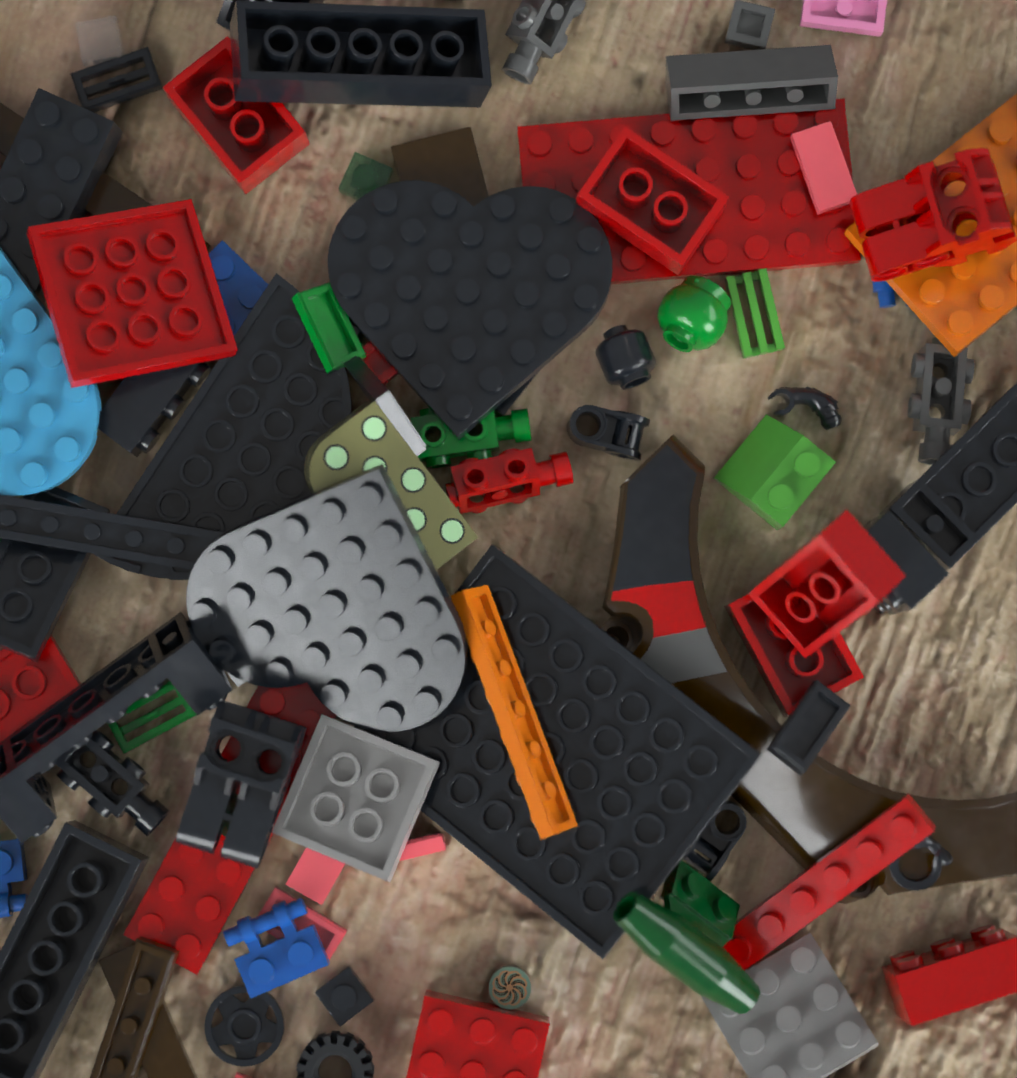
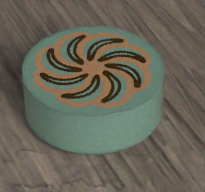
M507 965L493 973L489 982V994L496 1005L503 1009L512 1010L521 1007L528 1000L531 993V982L523 969Z

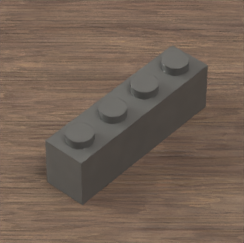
M831 45L666 56V95L670 121L835 109L838 74Z

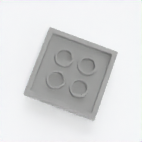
M322 714L272 833L391 882L440 763Z
M811 932L746 970V973L760 987L759 999L755 1006L747 1013L738 1014L702 996L703 1001L748 1078H825L879 1046L876 1038Z

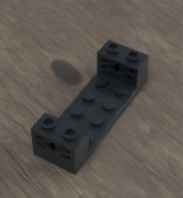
M1017 382L916 481L909 484L879 513L881 515L890 511L946 570L951 569L1017 503Z
M182 612L175 615L0 742V818L21 843L32 836L38 837L44 834L57 818L50 783L42 774L49 771L56 764L58 757L70 748L78 749L86 744L92 737L93 732L106 722L111 724L119 720L127 712L128 706L139 698H148L155 694L161 688L164 680L167 678L170 680L197 715L206 709L213 710L217 708L220 701L226 700L227 694L232 691L224 670L213 661Z

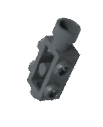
M522 0L520 6L514 12L513 20L505 34L518 44L515 53L509 54L502 68L503 72L521 83L532 84L539 70V67L536 65L539 58L552 59L554 54H558L565 48L568 41V36L565 32L572 18H576L583 12L586 0Z
M936 337L932 339V343H926L919 350V353L915 352L913 355L911 377L917 378L916 393H911L908 402V418H913L912 431L925 432L924 442L919 444L918 462L933 465L952 446L949 444L950 435L954 436L961 430L962 424L967 425L970 420L971 400L964 399L965 384H971L975 368L974 359L967 358L968 348H965L956 357H953ZM933 367H940L944 372V378H935L932 375ZM929 408H938L940 410L941 417H930Z

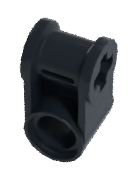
M584 405L576 409L567 423V432L570 439L580 446L604 451L619 458L640 461L642 454L639 452L644 427L649 426L650 419L629 412L613 411L594 405ZM583 415L593 417L598 425L597 433L592 436L582 435L577 430L576 420ZM630 428L627 444H625L627 430Z
M730 800L726 801L719 812L725 809L735 811L738 816L736 827L728 832L718 830L715 825L716 814L682 858V860H685L703 873L704 877L710 882L720 871L728 859L731 850L744 834L747 827L745 813L736 803ZM696 849V850L700 851L702 854H704L705 856H707L710 860H706L705 858H703L702 856H700L698 853H696L694 850Z

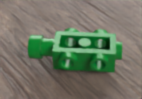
M430 408L419 410L420 416L410 417L412 425L426 444L425 448L427 449L417 457L421 462H426L428 469L450 466V458L467 456V459L478 458L480 460L492 457V452L500 451L499 441L515 439V443L532 441L527 408L511 410V415L495 417L494 410L480 422L483 426V431L479 436L474 437L467 433L460 440L450 432ZM437 428L441 431V438L437 442H429L426 439V433L429 429Z

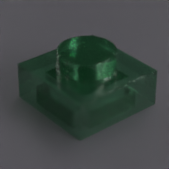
M355 152L338 190L340 193L358 200L370 191L388 184L393 174V168Z

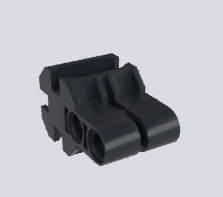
M220 701L208 729L210 734L204 752L200 753L196 765L193 786L177 831L176 842L213 854L227 820L230 821V825L222 847L221 857L258 869L265 854L279 809L287 793L292 778L290 776L296 758L299 757L307 727L228 701ZM227 736L235 737L241 746L239 756L232 761L223 758L219 749L220 743ZM268 749L277 751L282 759V765L275 774H268L260 765V757ZM241 783L238 801L234 813L229 812L234 796Z

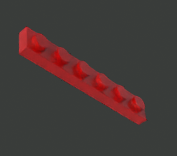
M907 793L736 921L733 938L722 948L728 951L744 970L748 969L932 834L936 826L911 795Z

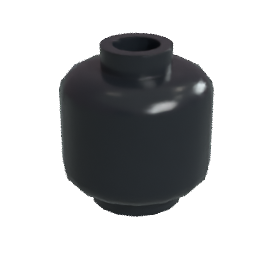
M619 325L607 330L603 334L605 340L597 346L595 351L607 382L611 385H620L621 390H627L650 380V372L655 368L656 360L645 333L638 329L628 330L626 325Z

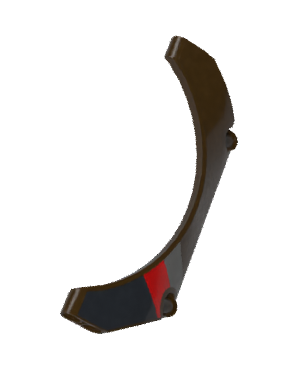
M673 434L619 487L620 496L615 540L602 606L611 617L601 628L607 633L616 636L622 645L763 754L731 796L804 869H807L905 796L906 793L893 791L862 780L832 765L819 755L816 756L807 771L799 775L766 750L782 725L774 719L747 686L735 668L716 629L708 607L701 577L697 540L698 510L705 466ZM1017 792L993 798L969 800L925 798L911 795L936 826L935 831L930 835L953 857L950 865L942 866L940 877L929 888L1011 877L1017 873ZM927 847L910 849L900 856L898 862L899 869L909 879H924L932 871L935 855ZM888 865L859 886L856 892H851L838 903L848 904L867 898L879 886L887 895L910 892L912 890L905 889L896 883Z

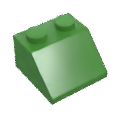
M766 414L713 479L778 531L793 516L834 466L836 461L804 435Z

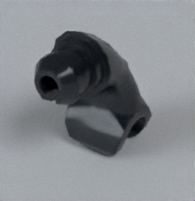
M808 386L806 388L780 387L768 396V400L775 396H781L786 401L785 409L773 413L777 417L787 415L795 405L805 404L810 406L812 412H816L817 417H820V423L824 429L829 430L841 425L842 418L837 411L839 409L837 403L839 402L816 388Z

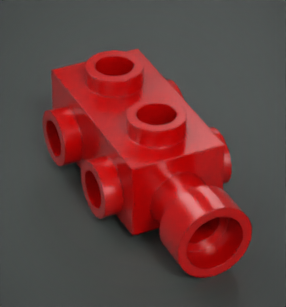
M512 448L501 452L498 456L481 460L469 458L461 461L458 465L451 466V483L445 484L446 495L454 506L458 507L460 514L467 512L482 513L492 506L509 502L514 504L523 503L530 497L539 496L540 487L551 484L561 487L573 484L574 479L566 451L551 454L548 460L536 462L532 448L523 450ZM518 485L524 488L519 493H514L510 490L511 487ZM476 495L484 498L481 502H472L470 500L472 496Z

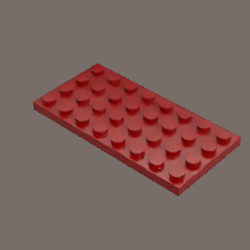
M845 98L836 99L835 109L672 121H670V114L668 113L517 126L522 187L536 186L562 192L576 200L578 192L625 126L730 197L725 209L679 276L600 223L607 236L612 254L613 272L611 285L681 279L690 275L705 277L756 272L767 268V271L855 264L861 260L858 249L844 235L846 229L855 222L850 204L817 215L790 139L793 133L831 121L853 181Z

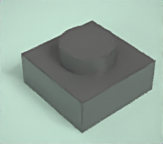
M735 0L724 43L751 50L766 49L775 9Z

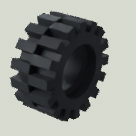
M332 1031L329 1034L323 1033L318 1035L316 1039L311 1040L300 1055L296 1067V1078H320V1063L326 1057L332 1055L341 1056L349 1062L352 1069L351 1078H373V1057L370 1050L367 1051L365 1048V1043L361 1039L359 1041L353 1037L354 1034L349 1032L342 1034L340 1031Z

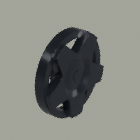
M241 985L224 991L213 1001L206 1014L204 1030L208 1045L217 1057L228 1064L247 1067L265 1061L276 1051L283 1038L285 1022L280 1005L268 992L251 999L249 998L246 1002H241L234 996L235 994L248 993L245 985ZM269 1005L275 1013L277 1023L266 1017ZM218 1007L223 1020L212 1028L213 1016ZM259 1043H272L264 1053L256 1056ZM233 1045L237 1057L227 1054L220 1046Z

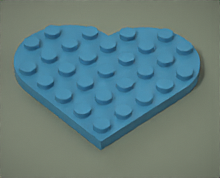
M0 247V495H33L48 491L68 480L82 467L90 456L98 438L96 435L100 411H102L101 399L97 383L71 388L50 313Z

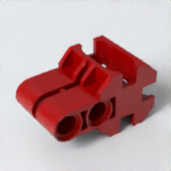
M970 148L954 153L956 160L939 166H935L933 161L918 165L904 176L905 178L861 192L850 199L849 203L859 238L866 239L862 242V249L871 281H887L931 266H955L967 262V255L986 250L989 255L1004 250L1017 241L993 158H991L988 148ZM954 181L966 183L961 194L957 196L945 195V191L950 183ZM966 220L977 222V227L972 234L968 236L956 234L957 228L962 222Z

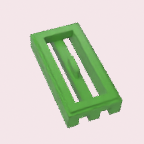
M767 268L759 269L752 273H742V275L727 276L725 283L731 300L732 313L743 359L784 350L785 345ZM755 281H759L773 341L771 344H767L753 285ZM744 284L758 347L751 348L737 285Z

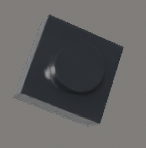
M350 965L315 991V994L339 1026H342L375 1000Z

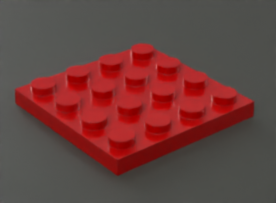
M192 199L28 227L27 237L71 388L236 355L238 348Z

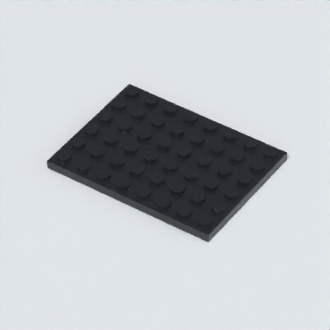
M492 544L455 593L465 589L489 586L578 826L542 840L540 839L538 831L531 820L530 810L522 788L517 782L515 769L508 750L501 739L500 729L492 707L486 699L485 688L477 667L471 658L469 645L468 662L461 685L452 701L438 716L419 727L398 732H380L358 726L354 727L438 761L440 764L421 811L595 954L604 959L625 933L613 919V913L618 902L630 892H636L651 900L763 754L496 545Z

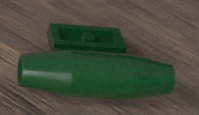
M681 860L665 880L660 896L664 901V906L636 892L626 894L618 902L613 913V919L650 959L697 994L738 1014H745L755 1006L760 996V987L729 952L722 948L733 938L740 904L686 862Z

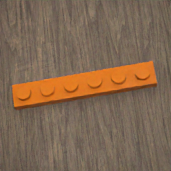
M489 586L465 589L451 595L453 605L464 626L471 658L479 672L485 688L486 699L492 707L500 729L501 739L508 750L515 769L517 782L522 788L530 810L531 820L538 831L540 839L542 840L577 827L578 824Z

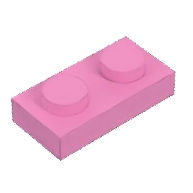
M803 0L800 27L881 37L884 30L887 0Z

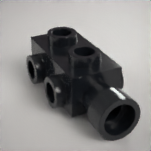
M95 730L90 740L78 749L70 748L58 757L56 765L60 770L56 774L57 777L75 791L79 786L86 790L92 796L88 801L89 805L105 818H108L111 813L116 818L122 817L127 813L136 821L134 825L146 836H149L170 812L158 800L153 802L143 793L150 785L143 779L146 771L129 757H126L124 761L111 751L115 744L99 730ZM88 751L93 752L96 756V763L92 767H87L83 763V755ZM118 779L125 780L128 785V789L123 795L117 794L114 790V783Z

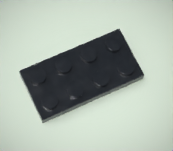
M58 487L42 493L23 496V499L110 513L109 509ZM1 539L0 647L38 662L91 553Z

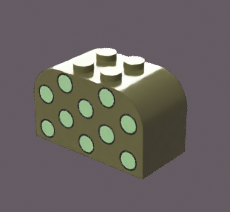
M375 401L363 403L321 435L310 447L305 458L304 476L312 494L383 464L436 570L479 538Z

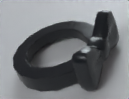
M931 835L911 848L927 847L935 855L932 871L927 877L913 880L904 876L899 869V858L889 864L892 877L903 888L912 891L926 890L934 885L940 877L942 866L951 864L953 860L952 855L937 840L933 839Z

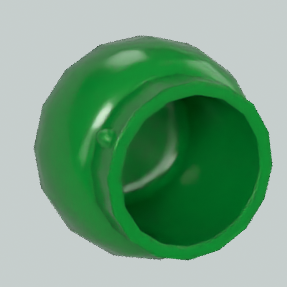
M696 275L685 277L681 285L671 288L666 293L658 308L657 318L659 326L663 331L664 340L670 346L682 352L704 350L715 345L727 327V311L731 305L728 294L718 284L707 278Z

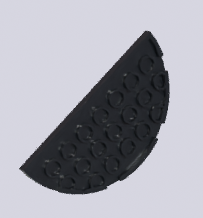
M277 273L235 334L234 339L238 348L236 355L218 360L117 512L118 515L227 532L312 494L304 476L305 458L312 444L321 435L352 413L349 381L345 367L326 373L291 299L299 291ZM94 554L124 570L150 577L169 580H189L192 570Z

